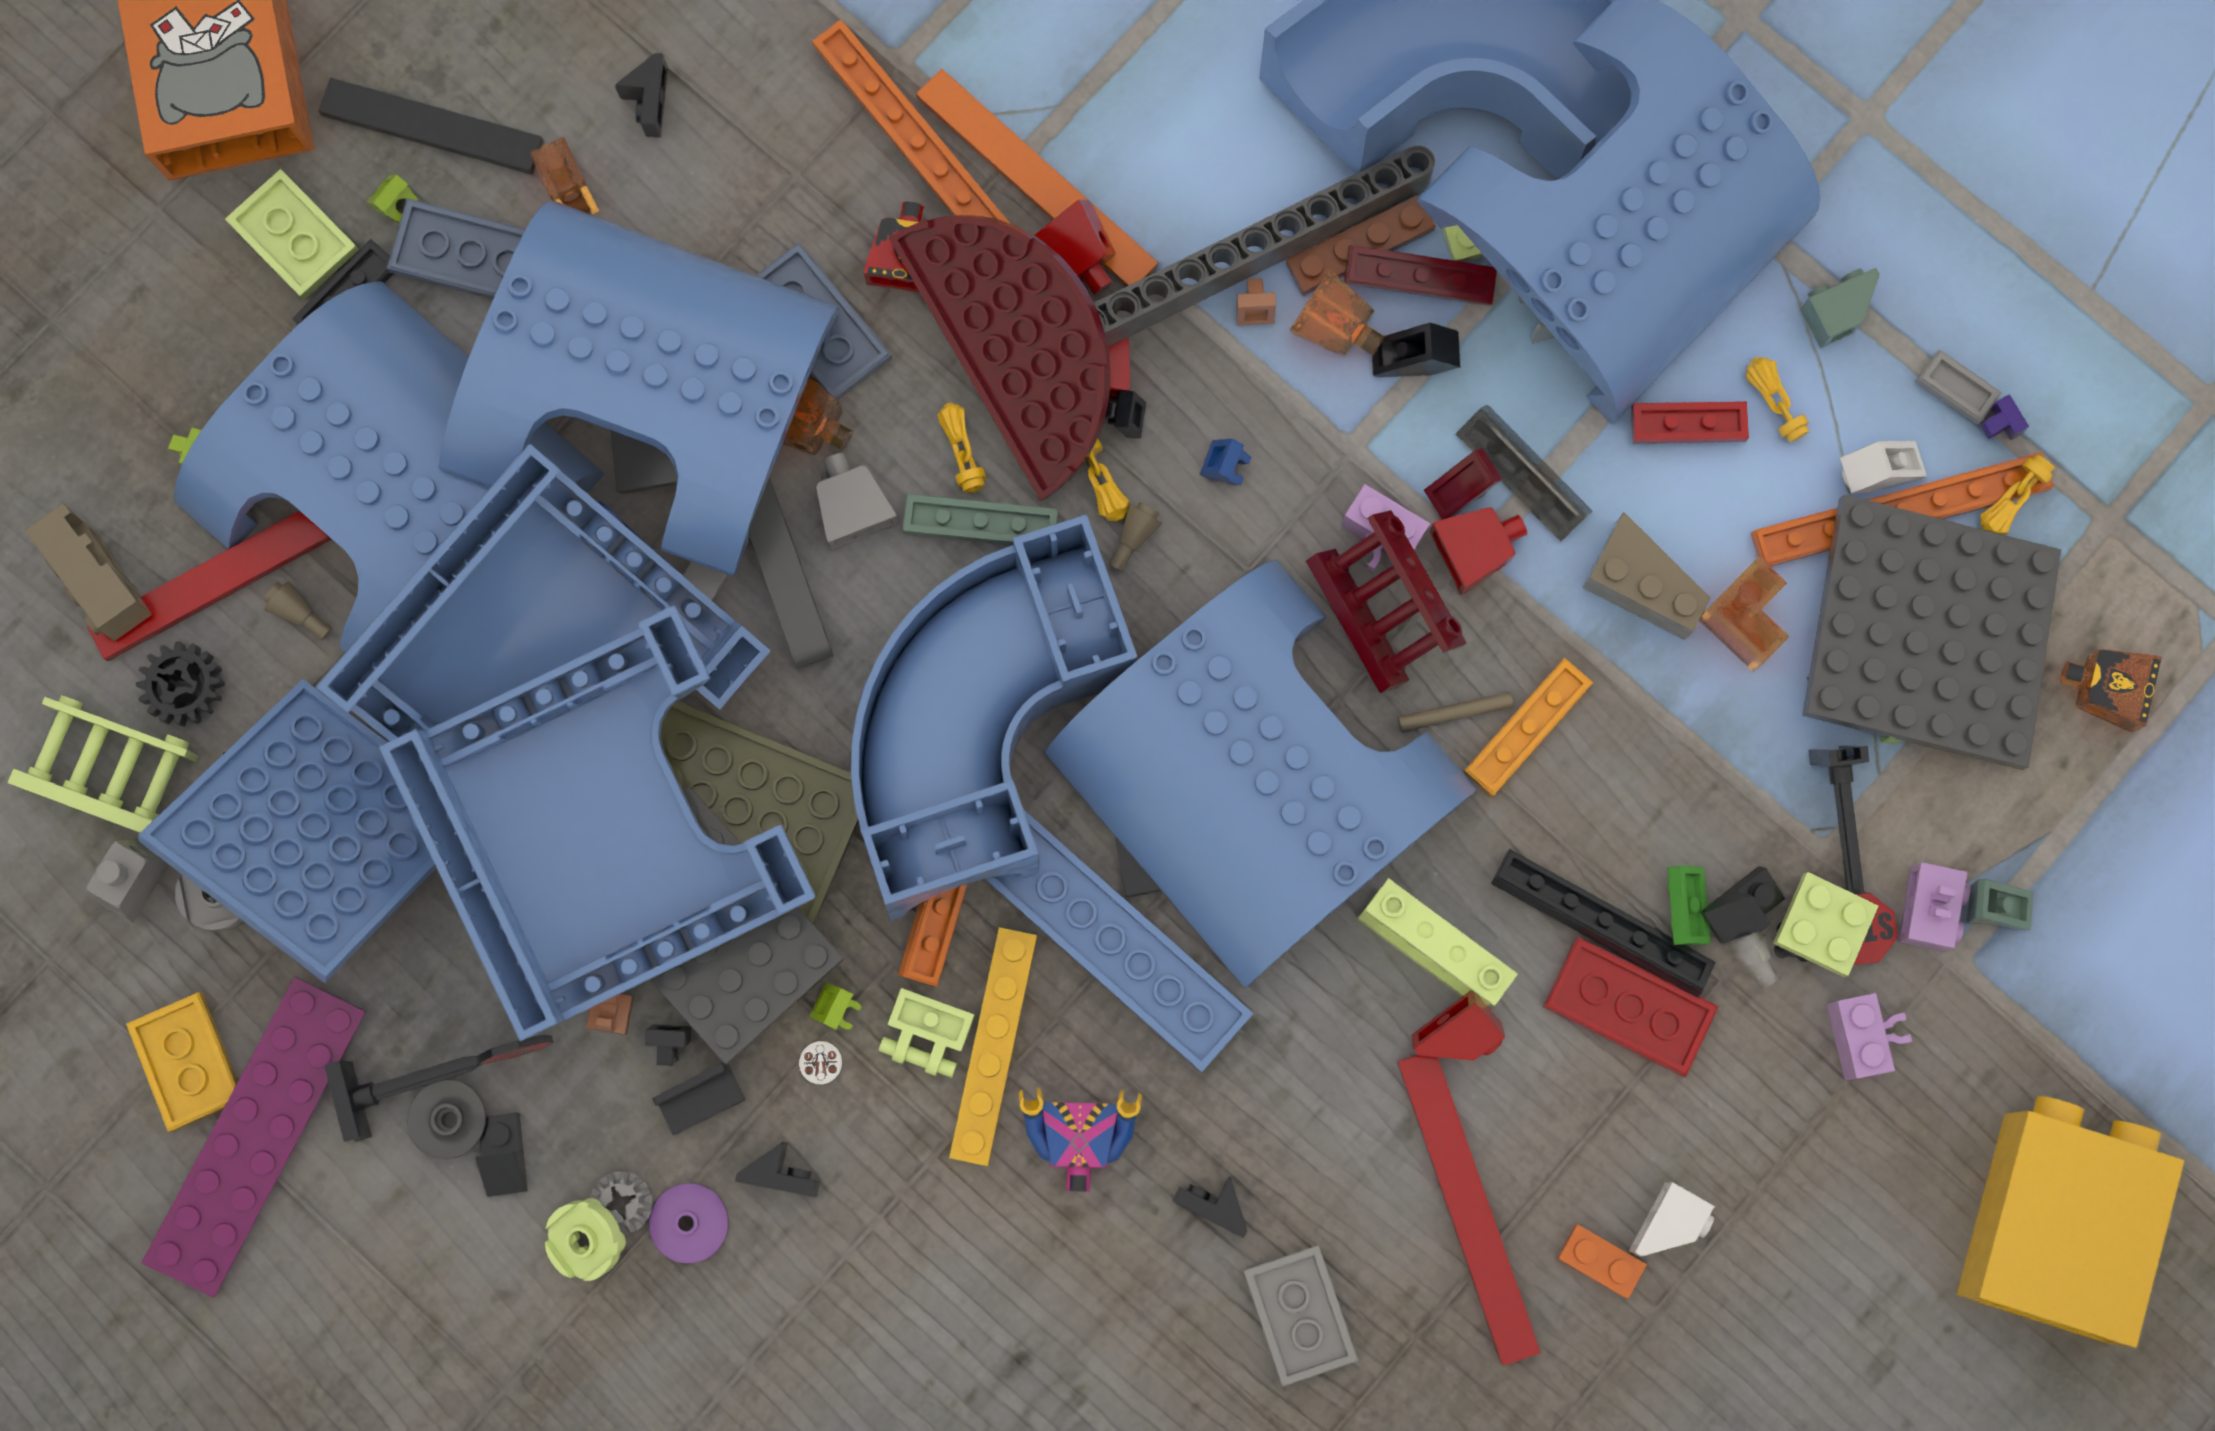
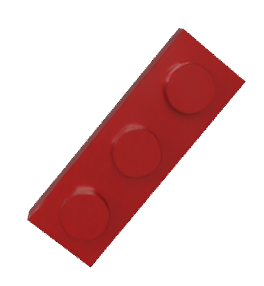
M1747 401L1633 403L1631 406L1633 444L1746 442L1749 439Z

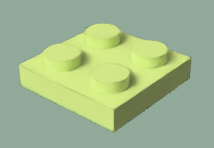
M1806 872L1802 875L1773 944L1833 973L1847 977L1850 974L1878 905Z

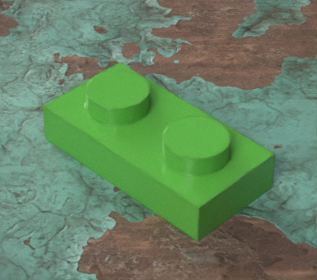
M1682 865L1667 867L1672 917L1671 929L1674 945L1699 946L1711 944L1709 925L1701 914V911L1707 907L1704 867Z

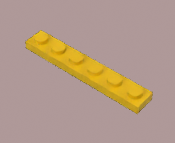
M1001 927L998 929L949 1156L950 1159L983 1166L989 1165L1037 935Z

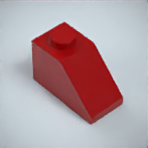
M1472 990L1411 1035L1413 1049L1420 1056L1472 1061L1483 1054L1487 1056L1496 1051L1505 1038L1502 1022L1479 995Z

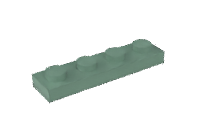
M907 494L903 534L1013 545L1014 537L1057 524L1059 512L1058 509Z

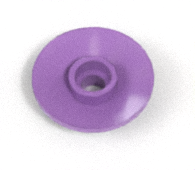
M693 1183L680 1184L664 1192L654 1204L649 1220L650 1234L655 1246L667 1258L680 1263H696L712 1256L723 1244L729 1225L727 1209L721 1198L711 1189ZM686 1215L690 1216L694 1221V1226L689 1231H684L680 1226V1220Z

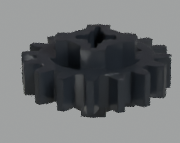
M178 641L175 643L174 651L165 645L160 646L161 656L156 657L149 654L147 658L152 663L149 668H139V671L146 675L145 680L136 682V687L146 691L145 694L138 698L139 701L145 705L151 704L147 712L154 717L160 715V721L168 725L174 719L177 725L183 727L187 723V717L196 723L201 722L200 712L205 711L212 714L214 711L209 705L212 700H222V697L215 693L216 688L225 686L223 680L215 677L216 674L222 671L221 666L216 663L210 664L214 656L207 651L201 653V648L193 643L187 649L185 644ZM201 670L204 677V684L201 683L200 678L198 676ZM169 680H173L176 682L178 680L186 681V683L191 685L192 688H188L185 686L183 688L175 687V685L170 683ZM157 684H159L162 690L161 697L158 695ZM195 700L192 704L186 706L187 703Z

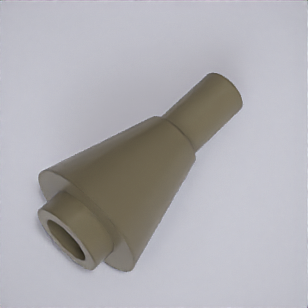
M1139 502L1137 507L1129 504L1119 541L1121 543L1109 562L1111 566L1120 571L1124 569L1133 551H1136L1162 524L1156 519L1159 515L1158 511L1142 502Z
M290 581L285 582L283 585L279 582L275 583L263 599L267 602L265 611L297 625H304L322 640L332 630V627L313 614V610Z

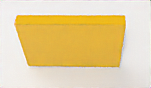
M197 992L126 1023L168 1132H174L224 1109L238 1080L202 992Z

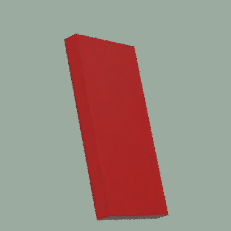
M1578 936L1575 938L1543 1005L1544 1008L1682 1077L1687 1076L1719 1006L1701 997L1697 998L1663 978Z

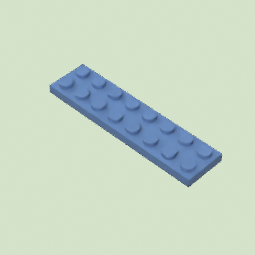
M1024 810L1039 854V872L1025 877L1021 874H1006L984 880L1202 1073L1254 1013Z

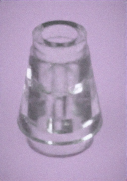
M1757 931L1729 942L1733 948L1731 954L1755 982L1758 983L1760 988H1765L1781 978L1766 934H1761Z

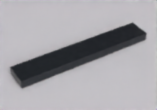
M331 77L318 111L323 117L533 175L544 143L542 136Z
M1511 849L1505 854L1491 882L1497 888L1697 998L1703 992L1715 965V961L1686 945H1674L1673 938Z

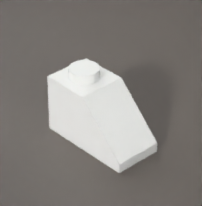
M1878 441L1840 457L1843 466L1842 477L1845 484L1850 488L1851 493H1872L1927 477L1916 441Z
M1665 1182L1628 1252L1635 1256H1645L1695 1242L1699 1236L1704 1238L1714 1222V1217L1710 1215L1714 1206L1673 1182Z

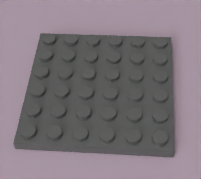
M1844 494L1838 501L1802 716L1886 737H1896L1894 739L2019 770L2029 768L2061 549Z

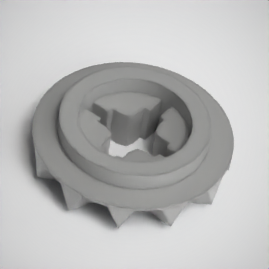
M626 1171L609 1173L595 1183L589 1198L597 1199L606 1208L615 1201L613 1195L615 1194L614 1187L616 1192H619L622 1197H632L635 1195L636 1198L630 1200L631 1202L625 1206L627 1219H625L624 1215H621L619 1210H608L617 1221L620 1232L624 1235L633 1233L646 1223L651 1214L653 1205L651 1191L646 1182L634 1173Z

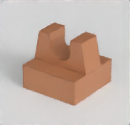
M1262 278L1247 279L1246 294H1237V326L1274 324L1276 311L1275 292H1263Z
M619 994L590 1008L586 1028L627 1035L634 996Z

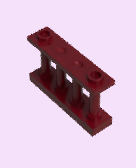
M1392 510L1372 514L1367 519L1374 532L1342 554H1338L1335 548L1316 553L1306 560L1379 693L1398 688L1408 682L1409 678L1404 671L1405 666L1439 645L1442 652L1445 653L1467 644L1462 635L1461 625L1451 616L1406 537L1403 523L1393 514ZM1382 545L1393 565L1358 588L1349 573V567ZM1401 578L1412 598L1377 621L1367 605V600ZM1420 612L1431 632L1395 654L1386 639V633Z

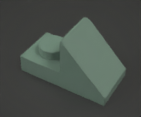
M1978 879L1970 886L1967 923L1995 924L2015 930H2031L2033 892L1988 879Z

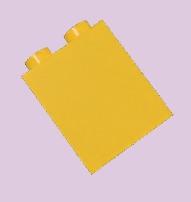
M2036 1096L2033 1111L2004 1114L1956 1295L2106 1344L2137 1348L2185 1160L2158 1152L2162 1134L2156 1130L2130 1122L2113 1120L2110 1134L2107 1136L2080 1127L2085 1111L2084 1108L2055 1098Z

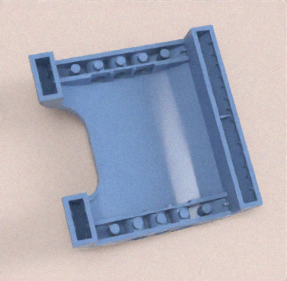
M1614 0L1572 42L1595 71L1615 66L1624 75L1631 90V102L1623 118L1569 173L1553 181L1532 178L1500 158L1471 146L1416 199L1440 229L1455 225L1459 226L1597 386L1587 397L1609 423H1615L1810 222L1819 210L1820 191L1815 172L1805 152L1784 122L1730 57L1706 33L1676 10L1658 0Z
M549 200L539 208L523 233L475 340L449 415L440 454L439 469L490 488L526 448L534 431L544 422L559 416L585 420L650 444L668 456L675 467L678 482L676 495L662 540L661 551L734 577L748 543L749 528L821 345L823 342L827 343L840 307L559 202Z
M369 282L348 289L327 301L299 323L217 409L197 436L182 463L176 479L174 502L227 549L241 543L258 525L246 514L255 503L265 498H281L301 511L347 552L356 567L358 594L340 639V649L346 652L490 489L487 486L439 469L440 454L449 415L469 356L383 282ZM544 422L534 431L529 443L586 493L604 475L599 468L547 423Z
M529 443L316 685V688L348 713L352 710L387 740L392 741L415 729L424 731L431 729L640 628L638 622L673 605L676 606L711 678L696 690L719 710L771 650L731 618Z
M1278 560L1267 562L1254 569L1194 613L1101 691L1066 725L1044 751L1049 760L1244 989L1447 815L1449 816L1478 791L1428 732L1396 751L1379 752L1365 747L1351 735L1304 681L1294 665L1292 654L1294 641L1296 640L1298 643L1322 623L1327 616Z
M675 605L638 622L639 629L426 731L415 729L379 746L520 1041L613 998L816 898L781 824L739 845L720 844L709 837L699 825L665 755L661 741L662 722L669 709L681 698L711 679Z

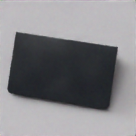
M724 1063L652 1098L655 1106L660 1107L673 1135H677L746 1100L730 1066Z

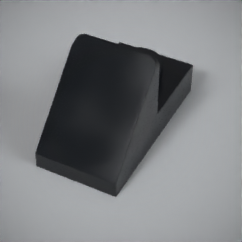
M654 53L615 85L621 99L637 100L636 122L641 123L646 137L661 138L668 66L663 53Z
M1758 866L1704 908L1701 914L1719 943L1724 944L1769 927L1770 922L1765 914L1781 903L1785 897L1767 868Z
M520 1113L486 1117L484 1133L480 1139L481 1156L476 1157V1163L487 1197L527 1192Z
M788 1142L780 1143L738 1172L735 1182L817 1197L820 1181L811 1180V1171L789 1167L787 1175L782 1174Z
M1231 1177L1227 1178L1215 1204L1208 1202L1211 1196L1210 1193L1193 1184H1190L1187 1190L1182 1187L1178 1188L1172 1200L1173 1202L1242 1238L1245 1237L1247 1228Z

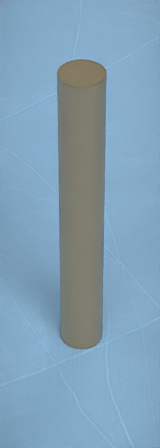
M1510 692L1399 716V728L1402 732L1513 707V698Z

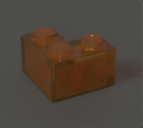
M1759 556L1704 611L1699 621L1754 672L1790 637L1761 610L1787 582Z

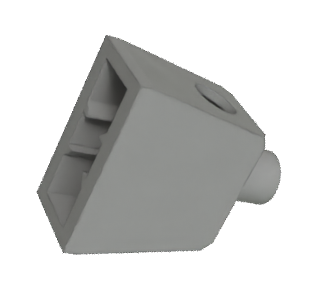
M844 453L831 455L823 461L829 478L818 482L816 490L825 534L831 550L899 525L893 508L866 465L850 469Z
M139 840L115 841L88 882L86 891L100 905L133 923L169 864L141 844Z

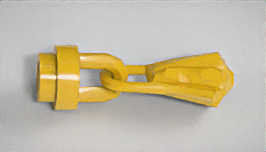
M1759 356L1751 359L1746 367L1745 379L1762 394L1773 412L1783 415L1787 423L1778 429L1783 439L1787 438L1789 443H1792L1807 435L1810 431L1807 427L1809 421L1805 414L1793 419L1789 412L1791 407L1790 398L1781 383L1776 361ZM1776 392L1779 393L1783 402H1778V406L1771 397Z
M952 402L946 403L937 416L941 427L950 441L958 463L960 473L955 476L957 486L962 488L966 494L977 492L985 487L984 481L987 477L984 468L976 467L972 457V449L965 426L964 407ZM963 441L965 450L959 451L957 444ZM969 462L971 469L966 470L964 464Z
M1097 438L1093 449L1087 457L1090 464L1088 478L1096 493L1099 515L1107 521L1119 522L1125 518L1130 501L1119 490L1108 468L1104 464L1097 462L1095 455L1103 450L1102 444ZM1102 471L1106 483L1099 485L1096 476H1101Z
M2038 454L2033 459L2028 458L2022 465L2028 472L2021 482L2013 484L2000 500L1980 514L1981 529L2002 535L2007 534L2017 512L2029 499L2031 487L2038 480L2047 484L2053 477L2051 473L2055 467ZM2017 491L2021 497L2014 503L2010 498Z

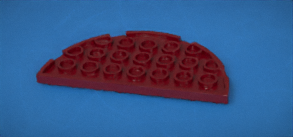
M976 215L943 216L918 222L888 237L1039 500L1042 501L1062 488L1086 461L1100 434L1108 407L1110 393L1108 345L1098 311L1087 289L1067 262L1049 245L1033 234L998 219Z

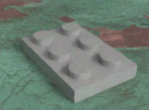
M1319 1245L1243 1270L1282 1387L1358 1361Z

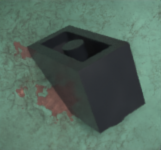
M1429 322L1379 337L1383 339V342L1375 354L1372 352L1373 376L1375 377L1431 376L1460 368L1459 331Z

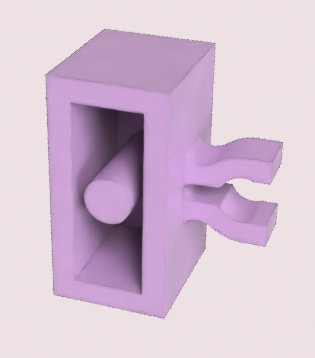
M1364 484L1345 514L1341 526L1364 539L1374 532L1367 518L1372 514L1392 510L1393 514L1403 523L1405 535L1415 551L1426 534L1430 523ZM1382 545L1371 553L1372 560L1368 564L1367 569L1374 572L1380 561L1381 551L1386 553Z
M1923 862L1911 866L1898 942L1943 952L1954 949L1955 944L1960 943L1964 931V923L1959 920L1961 908L1967 904L1970 895V884L1966 883L1968 872Z
M1876 993L1826 1004L1845 1081L1895 1071L1889 1043L1895 1045L1912 1042L1911 1034L1901 1037L1895 1035V1033L1886 1035L1885 1029L1892 1028L1896 1022L1907 1020L1905 1012L1891 1015L1883 1021Z

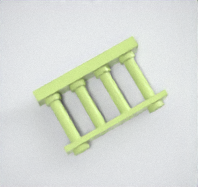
M61 695L58 701L44 697L42 704L58 711L34 768L29 767L27 773L13 768L7 783L141 833L159 816V814H156L157 808L179 757L196 762L199 755L187 750L189 742L167 734L165 741L82 711L83 703ZM73 717L94 724L70 780H65L63 786L51 783L50 780L53 775L49 774ZM110 730L129 737L106 793H101L97 800L85 795L88 788L84 786L106 735ZM145 743L164 750V753L141 807L136 806L134 813L121 809L124 801H121L120 798Z
M1389 878L1357 918V920L1461 997L1472 990L1479 995L1487 1006L1490 1004L1495 1006L1518 975V973Z

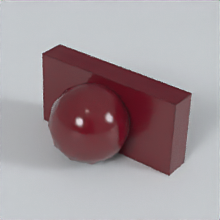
M1479 448L1425 488L1424 492L1443 520L1454 517L1472 502L1482 498L1489 489L1503 479L1484 449Z

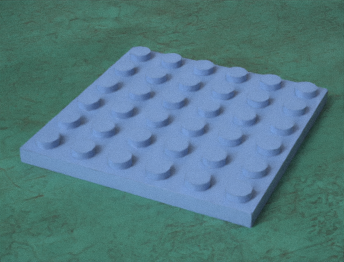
M304 679L138 834L141 844L324 983L345 964L437 868L380 751L379 746L388 742L351 714L344 711Z

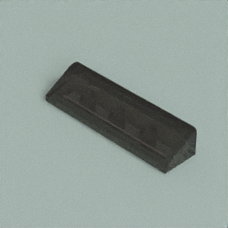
M1489 405L1481 407L1456 433L1472 452L1479 448L1484 449L1503 479L1501 481L1560 541H1563L1592 513V510Z

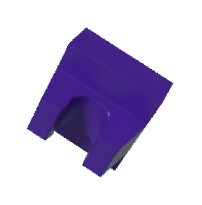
M2010 394L1995 402L1991 408L1995 416L1984 421V424L1981 425L1988 439L2005 431L2009 439L2012 440L2029 428Z

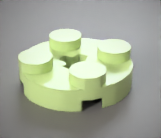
M594 1198L572 1201L557 1209L547 1221L546 1229L549 1228V1240L545 1242L547 1256L553 1266L561 1274L569 1278L576 1276L584 1279L583 1281H591L604 1275L615 1266L620 1252L623 1251L626 1245L625 1236L620 1232L619 1225L613 1215ZM578 1231L586 1234L589 1239V1247L587 1245L581 1247L577 1241L580 1239Z

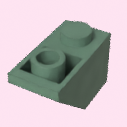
M1877 268L1865 273L1862 269H1857L1845 275L1841 279L1842 283L1830 288L1829 284H1824L1807 294L1809 298L1800 310L1820 348L1854 334L1864 322L1880 275Z

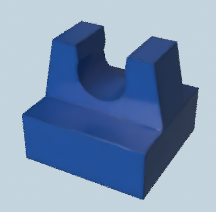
M1234 439L1213 440L1200 475L1211 481L1241 485L1243 477L1234 471L1237 463L1241 465L1249 464L1252 457L1243 450L1244 445Z

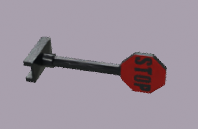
M1842 745L1839 746L1838 750L1811 749L1808 750L1810 765L1828 766L1830 784L1834 786L1846 890L1878 905L1853 965L1880 962L1897 940L1894 911L1871 893H1866L1863 885L1851 782H1854L1852 766L1870 762L1868 746Z
M540 1035L526 1038L522 1041L517 1040L491 1048L477 1056L461 1057L375 1085L373 1082L359 1085L354 1065L351 1061H337L324 1065L344 1142L351 1140L358 1142L372 1137L365 1108L378 1105L379 1100L469 1073L483 1064L507 1060L538 1051L554 1043L552 1035Z

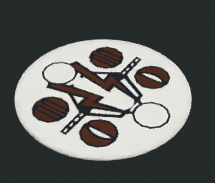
M817 1041L811 1043L800 1055V1071L808 1081L814 1084L829 1083L840 1073L842 1067L840 1052L834 1045L828 1042Z

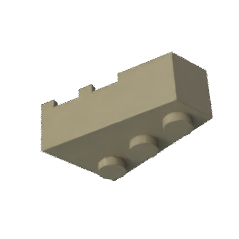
M64 503L24 530L46 559L45 561L49 568L65 584L64 590L69 598L85 611L86 614L83 616V619L96 635L102 632L111 640L116 641L152 615L98 532Z
M1625 512L1616 521L1582 587L1683 640L1694 631L1710 600V597Z

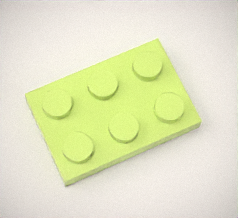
M281 169L225 218L235 231L303 300L311 295L359 251L356 245Z

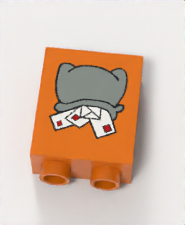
M117 0L144 153L168 180L315 150L287 0Z

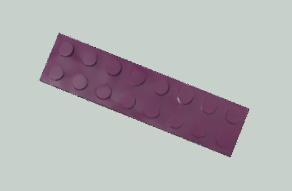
M298 977L293 978L141 1264L213 1298L217 1295L329 1083L324 1065L341 1061L367 1011Z

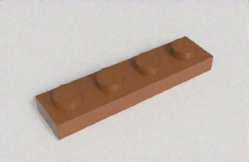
M1419 194L1287 259L1286 266L1301 294L1305 296L1319 289L1327 276L1331 277L1334 281L1345 276L1350 245L1395 251L1435 231L1436 225L1416 201Z

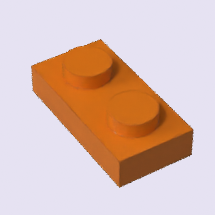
M1578 1224L1574 1225L1556 1258L1625 1299H1629L1647 1266L1644 1262Z

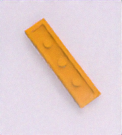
M1563 658L1463 773L1488 795L1493 797L1593 682L1566 658Z

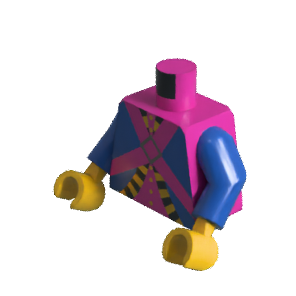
M1036 1088L1037 1098L1028 1101L1023 1096V1090H1020L1019 1104L1024 1112L1026 1134L1039 1157L1045 1161H1050L1051 1167H1067L1066 1191L1090 1192L1091 1168H1107V1163L1117 1161L1132 1140L1136 1117L1141 1108V1093H1138L1135 1103H1127L1123 1099L1125 1090H1121L1117 1104L1043 1102L1042 1090L1040 1088Z

